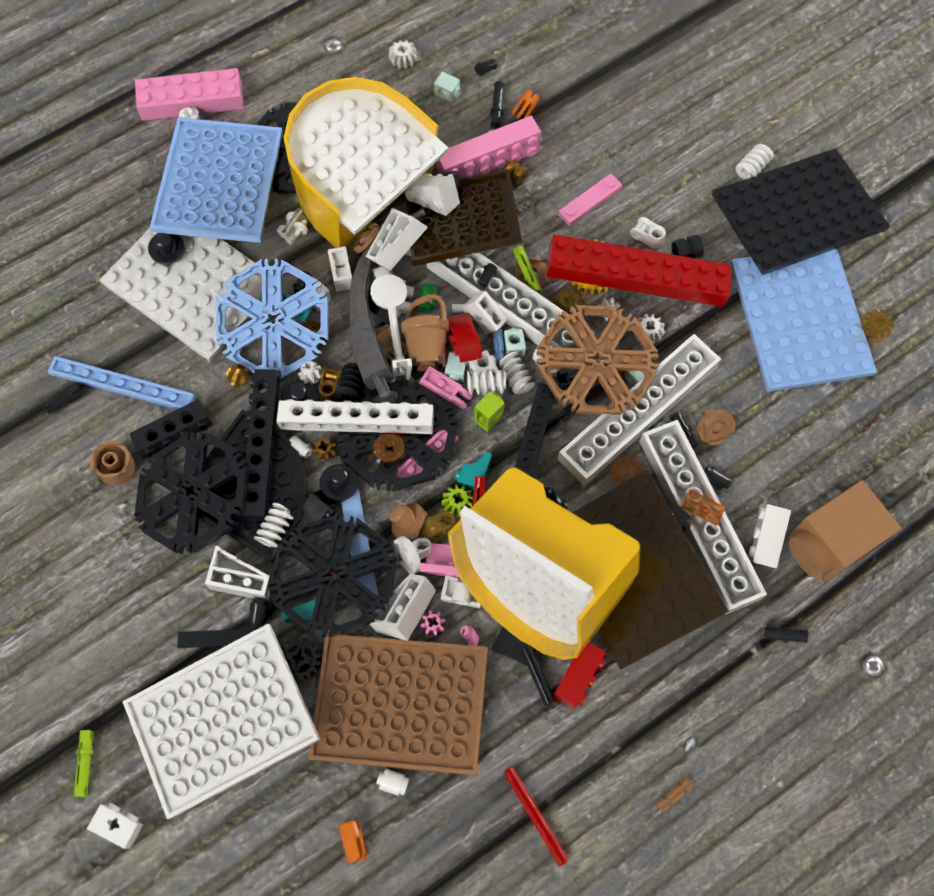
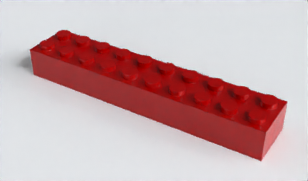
M553 234L548 248L546 277L723 307L730 298L731 265Z

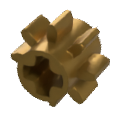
M236 363L232 367H228L226 375L231 385L240 387L244 383H248L250 375H248L249 372L246 366Z
M320 437L318 443H313L314 447L317 448L313 450V454L318 455L319 461L326 459L329 462V458L336 456L333 450L337 447L336 444H331V438L326 440Z

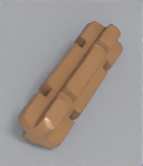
M684 778L679 782V785H676L664 795L665 798H661L656 802L659 810L665 812L670 808V804L673 805L685 794V791L688 792L693 787L691 781L688 778Z

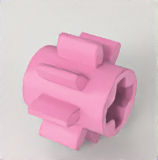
M430 610L427 617L422 616L425 623L421 624V628L427 629L426 635L434 633V636L437 637L439 630L444 632L441 624L445 623V619L439 618L440 612L432 614ZM436 620L437 626L433 625L430 627L429 621L433 622Z

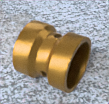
M512 160L505 168V170L509 169L510 177L517 184L522 183L529 173V170L521 167L516 160Z

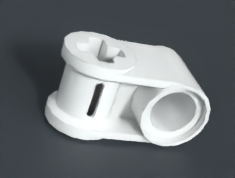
M640 217L635 228L630 230V235L651 248L658 249L663 246L666 234L665 229L645 217Z

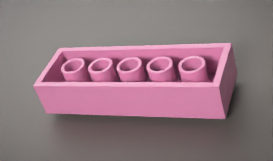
M238 68L135 80L136 108L142 121L179 117L180 111L186 107L190 109L194 107L199 111V114L244 109L242 84Z
M529 116L452 146L436 162L437 175L442 174L445 176L444 172L454 171V175L459 174L460 180L485 175L496 169H502L512 160L519 162L526 157H532L539 153L541 131L533 117Z

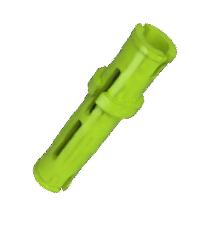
M515 247L513 253L524 274L525 283L531 289L541 294L543 289L538 281V275L534 272L524 247Z
M80 730L78 750H76V755L78 756L73 797H88L91 755L94 753V750H92L94 731Z

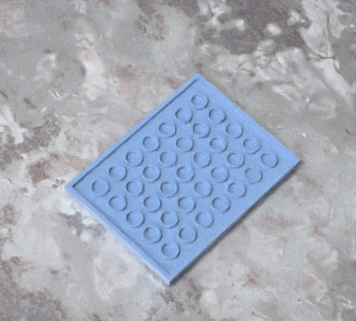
M178 117L150 224V231L261 243L283 133L282 128Z
M837 248L764 275L760 273L751 257L731 260L730 264L767 392L873 376L877 373Z

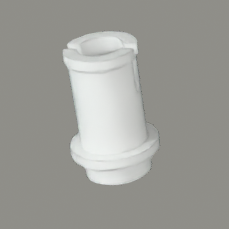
M297 435L289 440L292 443L291 446L300 453V457L308 458L313 453L312 446L310 444L307 445Z

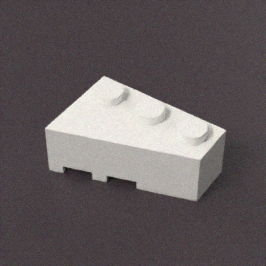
M423 173L405 189L407 200L445 216L460 204L453 174L443 176L442 174L432 176V174Z
M392 208L365 257L391 271L428 227L414 217Z
M760 504L757 525L753 532V546H750L748 552L750 562L777 568L791 510L769 504Z
M215 546L205 585L210 590L268 601L270 595L268 587L270 576L239 560L220 547Z
M410 573L393 591L394 595L390 598L389 607L384 604L386 611L384 612L382 609H379L376 612L379 615V619H374L375 622L370 624L377 633L408 641L436 592L427 577Z

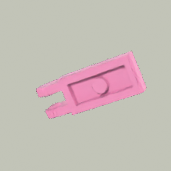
M429 366L419 382L447 401L453 402L454 405L461 409H465L467 404L456 397V394L459 393L468 400L473 397L469 391L461 387L462 385Z

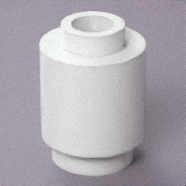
M385 769L384 772L380 771L376 784L380 785L379 790L397 796L399 794L404 795L409 778L405 777L404 774Z

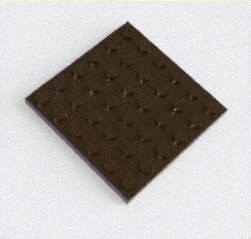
M509 169L460 180L461 188H457L460 204L446 216L417 203L410 202L406 198L407 215L423 209L426 216L418 219V221L428 227L410 247L413 266L522 243Z

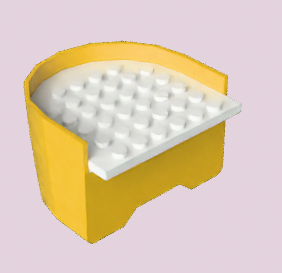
M351 77L327 81L307 92L289 113L284 142L301 209L315 230L335 248L346 246L347 249L363 231H366L371 222L400 195L405 193V189L423 173L430 174L434 168V163L448 152V147L437 138L438 125L406 96L383 82Z
M517 468L506 470L471 509L465 506L460 511V521L447 533L453 562L460 579L475 600L496 622L520 641L532 646V648L545 655L561 660L574 659L580 655L629 589L639 571L640 544L637 540L610 524H589L548 499L543 484Z

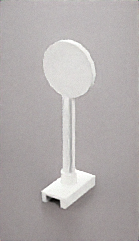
M386 274L374 280L371 285V297L377 306L388 310L395 354L391 364V372L394 377L391 382L395 381L396 376L405 375L406 380H410L412 361L411 359H405L402 354L396 308L401 306L407 298V287L401 278Z

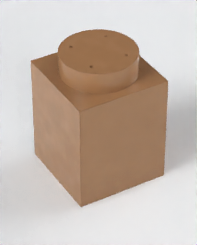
M861 480L807 516L789 534L791 537L789 539V548L796 562L808 575L816 579L822 577L827 583L881 546L902 528L866 483Z

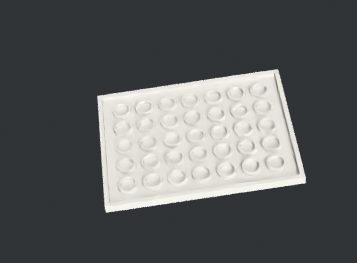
M149 228L99 281L211 362L226 345L218 346L219 341H216V297L223 301V298L217 294L218 292L223 295L226 294L227 289L222 285L226 284L231 287V284L225 281L255 262L222 239L180 235L184 241L186 252L177 262L166 267L153 261L148 253V244L152 237L157 234L151 232ZM256 273L242 281L240 289L261 302L262 274ZM228 307L225 311V328L228 332H232L245 324L251 317L233 307Z
M270 624L262 626L123 701L167 819L174 818L320 740Z

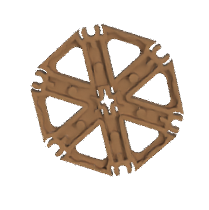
M575 305V308L573 306L570 307L571 315H567L563 310L561 315L560 313L558 314L537 348V355L544 357L543 359H537L538 370L559 404L563 398H565L562 403L563 407L568 402L573 404L572 412L579 406L576 413L624 414L627 410L624 405L628 404L631 409L635 405L637 406L658 371L659 364L651 361L658 359L657 349L636 317L630 322L631 313L628 317L622 316L624 310L622 308L618 314H616V311L619 307ZM585 316H605L609 319L608 325L598 340L585 321ZM564 328L569 332L578 348L551 347L550 343L558 330ZM627 331H632L643 346V351L615 349ZM595 356H599V359H602L600 363H596ZM553 368L580 369L567 390H561L550 373ZM617 370L640 371L644 374V379L636 392H630ZM597 379L611 399L609 406H590L585 402L587 394Z

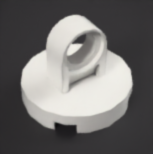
M401 536L393 541L394 552L396 555L400 554L402 561L399 563L408 574L420 572V560L431 554V542L426 538H419L410 542L405 536ZM419 546L427 547L424 550L417 549Z

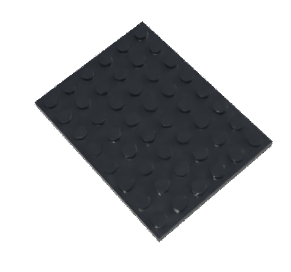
M836 148L759 174L756 177L753 176L715 189L712 192L716 203L762 275L884 232L890 227Z

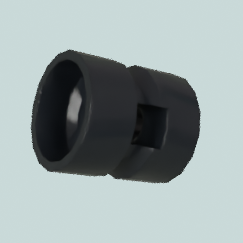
M697 234L688 236L687 240L681 238L672 241L671 249L673 255L695 259L701 258L704 255L703 242Z

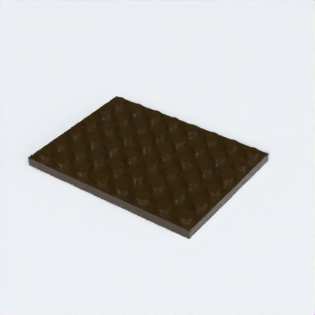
M648 470L572 512L591 525L610 524L637 540L640 544L639 571L629 589L599 628L620 670L729 612Z

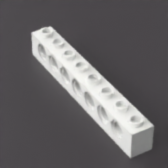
M292 399L279 401L277 423L280 430L433 434L434 409L433 405L427 403L409 404L402 402L400 404H391L389 402L371 403L368 401L353 403L351 401L333 402L330 400L315 402L313 400L295 401ZM355 414H360L358 417H352ZM393 415H398L397 418H390ZM411 416H418L415 419L410 418Z

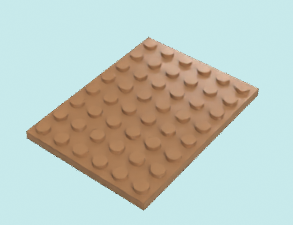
M327 634L324 643L313 721L320 740L310 745L308 759L477 776L488 647L337 635L329 638Z

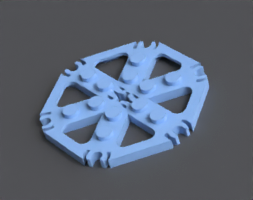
M275 258L273 266L269 265V259H265V261L261 259L226 280L225 282L231 284V287L226 284L222 285L227 289V293L223 295L218 292L217 295L223 298V301L216 297V341H219L218 346L227 345V349L222 352L223 354L232 352L229 356H226L228 359L246 366L253 373L255 369L281 371V378L283 379L300 369L303 363L317 359L319 356H316L313 351L322 354V351L318 350V345L320 343L327 345L324 340H321V337L329 341L328 297L321 300L327 293L322 292L318 294L317 290L322 286L320 283L315 284L319 282L318 280L281 260L280 264L279 259ZM256 273L262 274V302L240 289L241 282ZM285 273H291L305 282L306 287L282 301V276ZM313 306H318L321 310V328L317 332L309 330L292 319ZM228 307H233L251 317L252 320L232 332H228L225 328V311ZM270 314H271L272 316H276V315H277V318H275V323H274V324H273L272 322H269V323H268V320L270 319V317H269ZM282 336L306 350V355L289 366L283 363ZM262 337V364L257 366L244 359L240 351Z

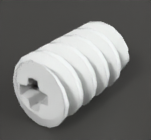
M763 144L755 145L736 166V172L740 178L744 180L753 176L756 177L761 172V169L765 168V165L773 159L774 154L772 150Z
M517 351L503 357L499 362V367L503 372L506 370V380L509 381L508 384L512 387L513 393L522 394L532 389L535 382L529 383L532 377L527 376L528 370H523L526 366L523 363L520 364L522 358L518 357L519 353Z
M491 370L488 371L487 376L484 371H481L479 376L476 371H473L472 376L467 371V389L470 395L473 394L474 389H476L478 395H480L482 389L485 395L488 394L489 389L492 390L493 394H496L497 389H499L500 394H503L506 389V370H504L502 376L499 370L496 371L495 376H493Z
M273 503L274 509H269L268 512L271 516H265L267 523H261L263 530H257L259 537L255 536L254 539L268 547L277 548L278 545L274 541L282 540L278 533H286L282 526L289 527L290 525L286 522V519L293 520V517L290 515L289 509L278 503Z

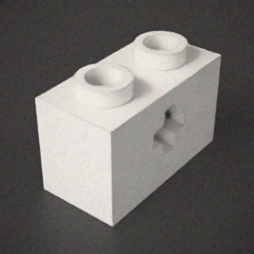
M486 291L474 294L464 305V308L485 334L497 331L508 320Z
M109 803L108 806L100 804L87 829L124 849H130L143 824L138 822L139 817L129 812L127 815L120 813L121 808L112 803ZM114 821H117L120 825L119 828L113 825Z

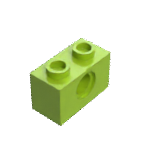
M490 391L474 408V421L487 433L503 418L505 403L502 397Z

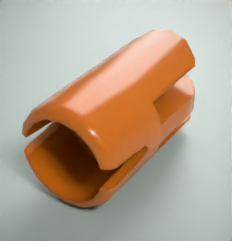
M526 90L512 110L511 115H514L519 106H521L522 109L516 118L519 120L525 110L528 112L524 118L529 117L539 102L538 94L536 93L530 98L533 91Z
M356 819L340 824L339 830L347 862L354 863L367 859L368 854L360 821Z

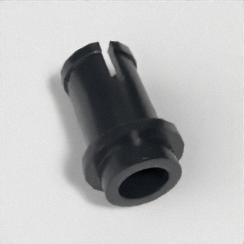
M492 58L482 63L477 62L474 66L476 74L482 76L485 72L497 69V64L490 66V64L496 62L495 59Z
M492 263L484 266V271L477 280L481 287H488L492 277L497 274V267Z
M304 270L302 271L312 277V275L309 272ZM298 278L297 282L293 284V291L297 293L306 287L305 282Z

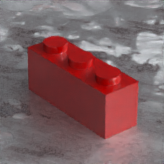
M469 313L447 317L449 321L447 336H449L450 344L453 346L454 355L459 357L460 363L483 358L481 342Z
M588 643L580 655L571 662L554 694V698L573 709H576L577 705L582 706L587 697L584 694L587 686L591 688L597 678L594 676L596 669L601 670L606 661L603 658L605 651Z

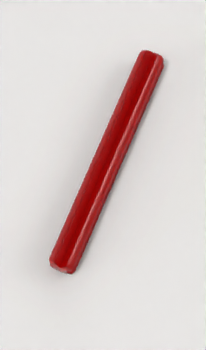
M514 767L506 769L504 771L506 779L559 866L564 865L569 861V858Z

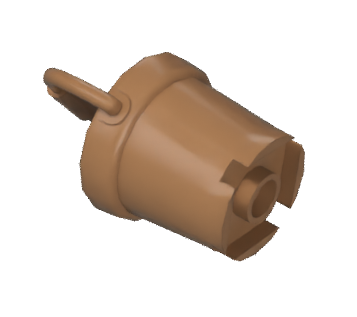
M427 294L414 300L408 307L404 321L400 325L401 332L405 337L408 359L412 361V370L413 366H417V371H427L429 366L438 370V365L440 364L443 365V368L446 366V337L449 331V321L446 319L445 303L440 296ZM432 299L440 303L442 316L420 315L409 318L415 306L430 302Z

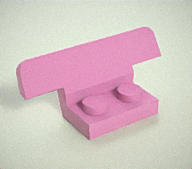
M431 543V554L427 556L426 563H421L420 571L425 574L460 577L453 562L450 545ZM419 546L417 549L424 550L427 547Z

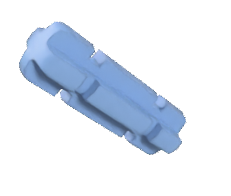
M501 328L492 332L494 358L497 364L505 357Z

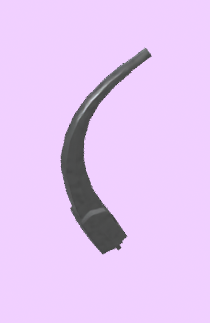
M421 209L410 216L418 220L426 216V214ZM373 240L366 247L357 262L351 280V343L365 385L370 390L377 388L380 397H387L391 393L387 383L392 381L394 377L381 343L376 337L368 300V281L373 261L365 256L373 244Z

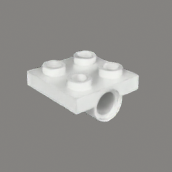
M445 576L441 601L480 608V604L472 596L460 577Z

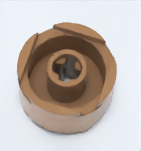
M117 441L101 443L92 452L90 457L91 468L106 484L119 485L130 481L133 477L136 467L135 459L128 449Z

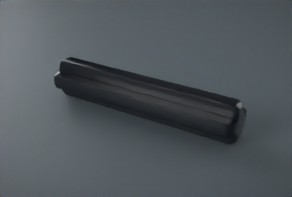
M532 646L523 648L521 650L543 704L548 706L555 702L554 696Z

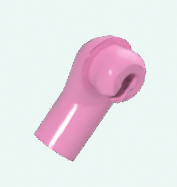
M462 626L460 633L468 645L478 646L479 636L471 626Z

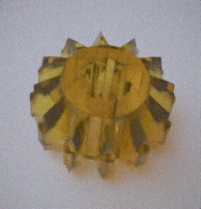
M567 288L566 292L559 291V295L554 297L555 302L553 303L571 315L570 307L573 306L575 308V305H584V299H582L581 293L576 294V289L570 292L569 288Z
M874 309L865 314L861 320V328L866 332L865 336H871V341L875 338L880 341L883 338H887L893 330V319L888 318L889 314H883V310L878 312Z

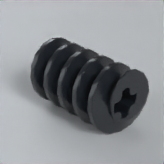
M347 363L342 369L334 393L335 398L339 402L351 401L354 403L355 399L359 397L363 378L357 363Z

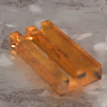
M692 490L688 491L681 505L683 510L715 526L718 525L726 508ZM690 497H693V498H695V499H697V500H699V501H701V502H703V503H705V504H707V505H709V506H711V507H713V508L719 510V513H717V512H715V511L709 509L707 506H705V505H703V504H699V503H697V502L691 500Z

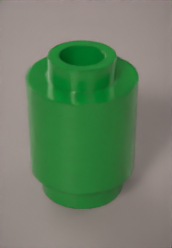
M425 284L421 288L419 298L427 294L439 295L437 286ZM432 299V301L418 307L423 312L433 311L437 300Z

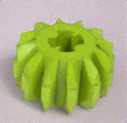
M456 484L454 490L448 487V493H443L444 500H442V505L445 506L444 511H451L450 516L452 517L455 513H458V517L461 518L460 511L465 506L469 509L473 507L472 491H466L465 485L459 489V486ZM461 499V502L459 501V504H457L455 500Z

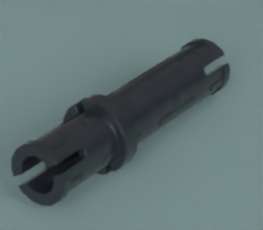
M502 81L494 83L493 107L490 111L492 115L490 126L493 127L494 125V129L501 128L502 115H504L505 83H502Z

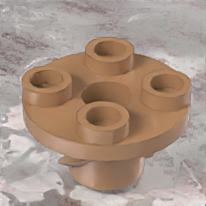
M416 503L394 506L389 513V519L392 521L393 535L396 538L405 536L408 539H415L419 535V530L427 517L426 511Z

